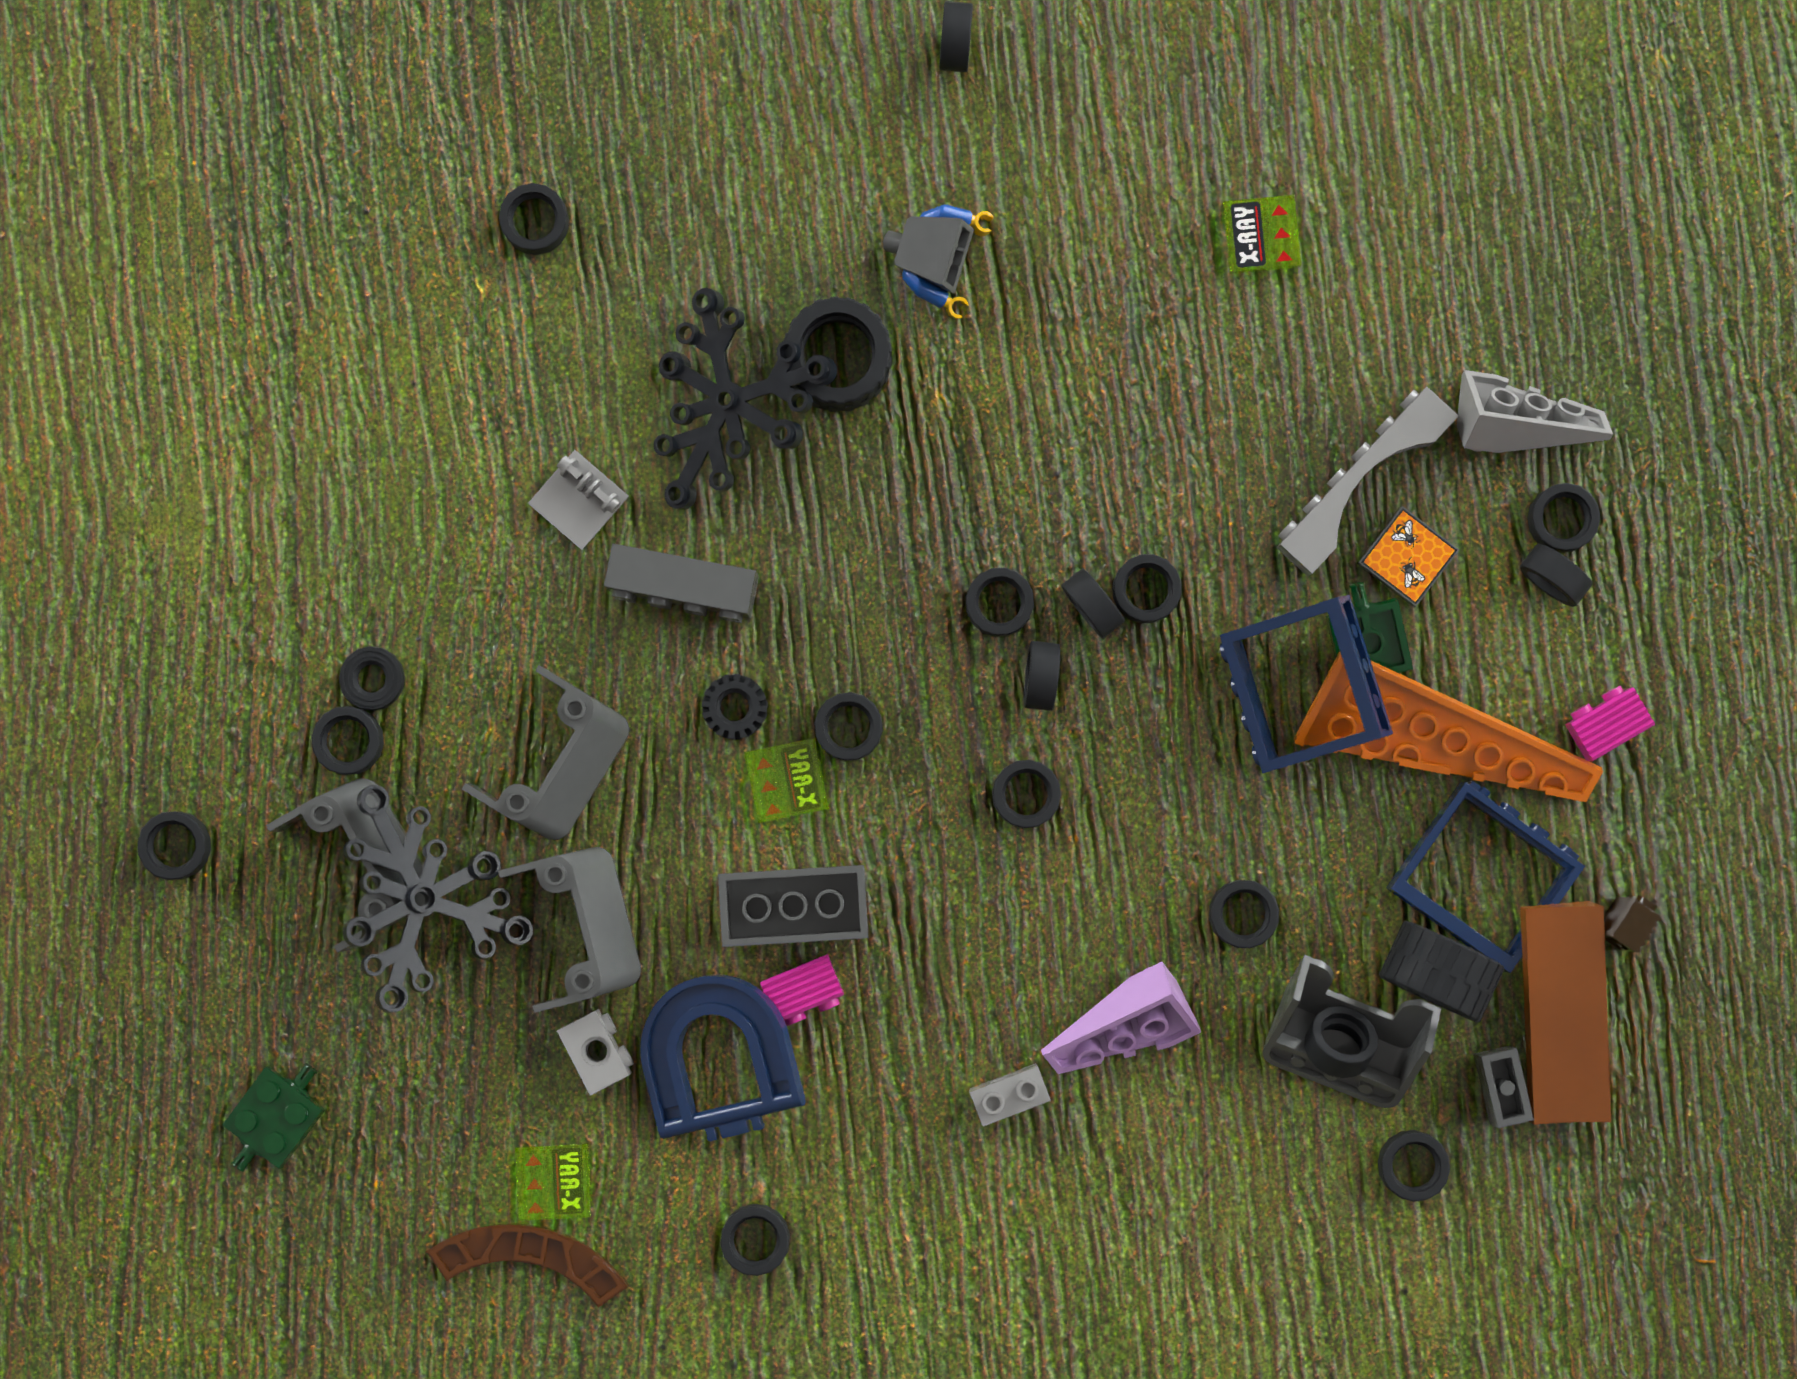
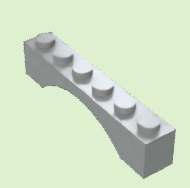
M1428 387L1420 393L1413 390L1400 404L1404 411L1395 420L1389 416L1376 429L1375 432L1380 435L1371 446L1364 442L1351 456L1355 461L1352 467L1347 472L1340 468L1326 483L1331 489L1325 496L1321 498L1316 494L1302 509L1307 515L1297 525L1292 520L1278 535L1283 541L1276 548L1307 577L1337 548L1338 527L1343 509L1351 492L1363 476L1375 465L1392 455L1410 449L1429 447L1459 416Z

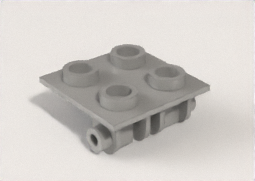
M574 450L569 457L564 456L557 464L558 469L528 504L583 550L629 496L580 453Z

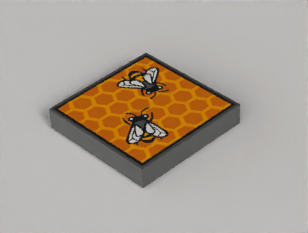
M1402 506L1357 564L1411 606L1416 607L1458 553L1459 549Z

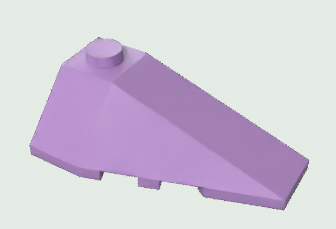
M1160 962L1129 977L1041 1051L1054 1070L1061 1074L1101 1064L1104 1057L1123 1053L1124 1058L1136 1056L1135 1050L1156 1045L1157 1050L1169 1048L1201 1033V1029L1177 980L1164 963Z

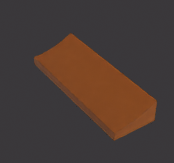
M1591 901L1520 907L1527 1090L1534 1119L1529 1122L1534 1125L1569 1122H1612L1604 906Z

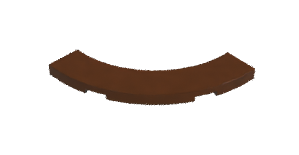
M515 1223L477 1227L449 1237L426 1251L446 1281L466 1270L491 1262L514 1261L545 1266L559 1272L580 1287L598 1308L629 1286L621 1274L603 1256L586 1244L556 1230L536 1225Z

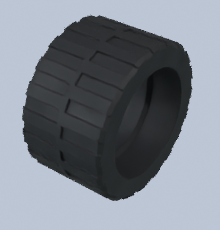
M837 296L824 300L820 299L814 301L812 305L804 307L800 314L793 318L790 323V328L785 334L784 341L797 343L801 348V357L792 365L790 369L792 371L805 366V345L811 334L821 326L836 322L847 323L857 327L865 334L871 346L872 360L868 371L858 382L843 388L821 386L810 381L793 386L796 390L808 392L812 396L813 406L816 408L826 409L829 412H848L868 404L872 398H876L881 392V388L889 378V370L892 365V347L887 327L883 325L882 319L877 313L875 314L869 306L864 303L861 304L855 301V299L848 297L847 299L839 298ZM791 346L785 350L786 358L791 357L793 353Z
M1405 921L1400 927L1379 976L1407 992L1477 1023L1483 1017L1504 971V966L1450 938L1415 923Z

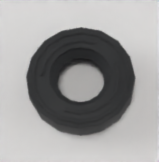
M372 646L357 649L350 654L341 666L339 676L341 691L349 703L359 709L370 711L384 709L394 703L403 691L405 680L402 664L396 656L384 648ZM368 665H377L385 673V684L377 692H366L359 685V673Z

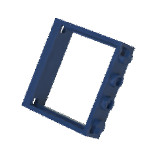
M1350 594L1220 635L1222 642L1220 644V652L1223 660L1229 664L1232 674L1230 680L1231 688L1234 695L1240 700L1243 709L1241 713L1242 723L1245 730L1250 732L1254 745L1252 747L1253 759L1261 767L1262 774L1393 734ZM1328 612L1365 731L1278 757L1242 640Z
M1474 781L1471 784L1461 782L1415 845L1386 889L1469 948L1499 962L1504 966L1503 972L1511 973L1522 957L1521 929L1504 951L1406 881L1464 799L1563 868L1537 905L1559 904L1585 866L1577 861L1579 855L1573 852V849L1565 844L1557 847L1547 840L1550 834L1533 822L1528 826L1519 820L1520 813L1515 808L1505 802L1498 805L1489 799L1488 796L1491 792L1485 787H1481Z

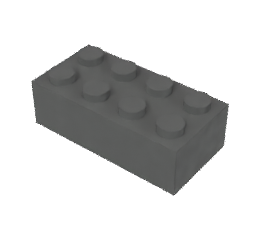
M612 543L604 587L612 592V597L619 601L636 603V599L639 597L648 599L647 603L652 607L671 610L672 604L683 606V610L688 614L706 617L707 611L719 613L718 617H721V620L742 623L743 617L751 619L759 575L756 570Z
M864 865L718 874L722 947L863 939L869 937Z

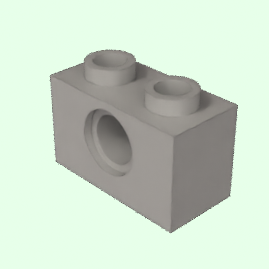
M597 1009L557 1030L589 1095L610 1086L632 1073L629 1066L634 1064L624 1045L618 1047L612 1035L617 1030L608 1013L602 1015L600 1010ZM599 1040L606 1045L607 1055L603 1060H595L590 1056L588 1047L592 1041Z
M1036 1063L969 1089L982 1126L1051 1101Z

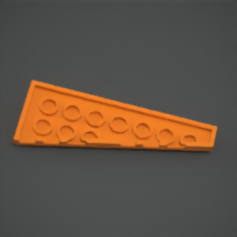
M1341 652L1338 653L1294 737V743L1297 745L1317 746L1365 731ZM1371 661L1372 668L1393 734L1339 751L1359 755L1364 759L1373 760L1375 758L1395 762L1399 766L1445 775L1456 774L1471 777L1472 780L1480 782L1486 780L1506 784L1507 787L1516 789L1521 787L1542 791L1546 795L1587 802L1603 773L1602 768L1592 762Z

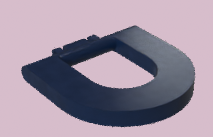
M716 974L696 977L670 989L651 1010L643 1028L640 1052L642 1068L658 1132L662 1139L705 1129L707 1140L710 1142L719 1139L717 1127H719L722 1138L750 1132L749 1120H751L754 1131L765 1128V1123H763L762 1119L763 1115L805 1106V1095L786 1023L773 1001L753 984L729 975ZM703 1015H720L730 1019L739 1026L748 1042L761 1097L705 1111H696L682 1051L685 1034L695 1020Z

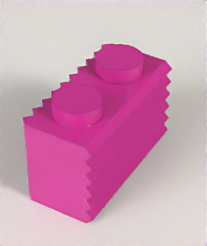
M1619 685L1601 695L1604 702L1592 708L1588 703L1570 713L1573 720L1566 723L1565 726L1585 760L1594 761L1655 725L1647 708L1633 687L1623 690Z
M828 954L760 982L763 992L773 1001L782 1014L786 1026L806 1019L804 1011L818 1006L820 1012L839 1005L838 997L844 995Z

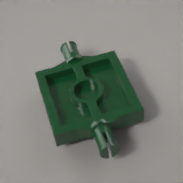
M1364 582L1349 585L1354 603L1353 607L1370 660L1397 673L1413 669L1399 601L1396 598L1377 603L1368 602ZM1327 615L1326 621L1336 659L1340 649L1330 617Z
M305 1063L294 1080L283 1077L270 1066H266L223 1123V1126L236 1135L242 1145H244L234 1161L231 1162L234 1167L238 1166L237 1169L244 1172L255 1155L264 1157L278 1169L284 1167L326 1110L315 1102L305 1089L318 1072L315 1068Z

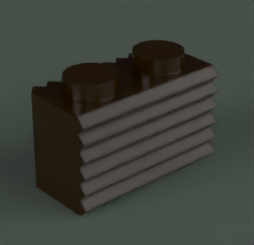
M1629 895L1628 898L1616 897L1604 916L1605 941L1622 951L1642 952L1641 946L1646 945L1645 940L1650 939L1649 934L1654 933L1653 928L1657 927V921H1661V916L1654 912L1657 906L1640 895L1637 897Z

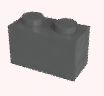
M1505 1046L1474 1053L1490 1125L1502 1128L1534 1120L1517 1048Z

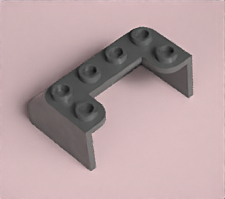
M1304 955L1286 986L1263 1048L1264 1059L1273 1066L1382 1108H1391L1398 1105L1432 1053L1441 1008L1420 999H1413L1403 1002L1396 1014L1392 1015L1377 1007L1369 1006L1341 993L1328 990L1334 976L1331 967L1319 959ZM1342 1006L1354 1009L1364 1015L1376 1030L1378 1048L1366 1070L1356 1077L1342 1079L1329 1076L1317 1069L1307 1056L1304 1048L1305 1035L1316 1015L1328 1007ZM1337 1030L1322 1031L1321 1034L1324 1041L1337 1052L1347 1055H1355L1361 1052L1356 1041L1346 1033Z

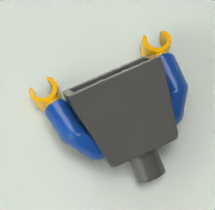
M943 204L923 212L920 217H909L903 233L888 231L884 237L883 249L886 252L896 254L894 265L902 270L903 281L917 297L938 308L946 307V312L951 318L959 319L962 316L953 312V303L958 301L965 306H969V304L963 297H948V292L955 294L973 232L978 236H986L991 232L988 228H982L978 220L991 221L993 216L988 211H982L974 216L969 210Z

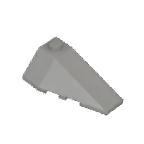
M1464 370L1462 373L1458 405L1459 416L1457 417L1456 426L1464 448L1477 452L1501 453L1611 440L1613 436L1604 411L1566 398H1562L1558 402L1547 399L1540 394V389L1529 386L1527 391L1507 385L1509 379L1499 375Z

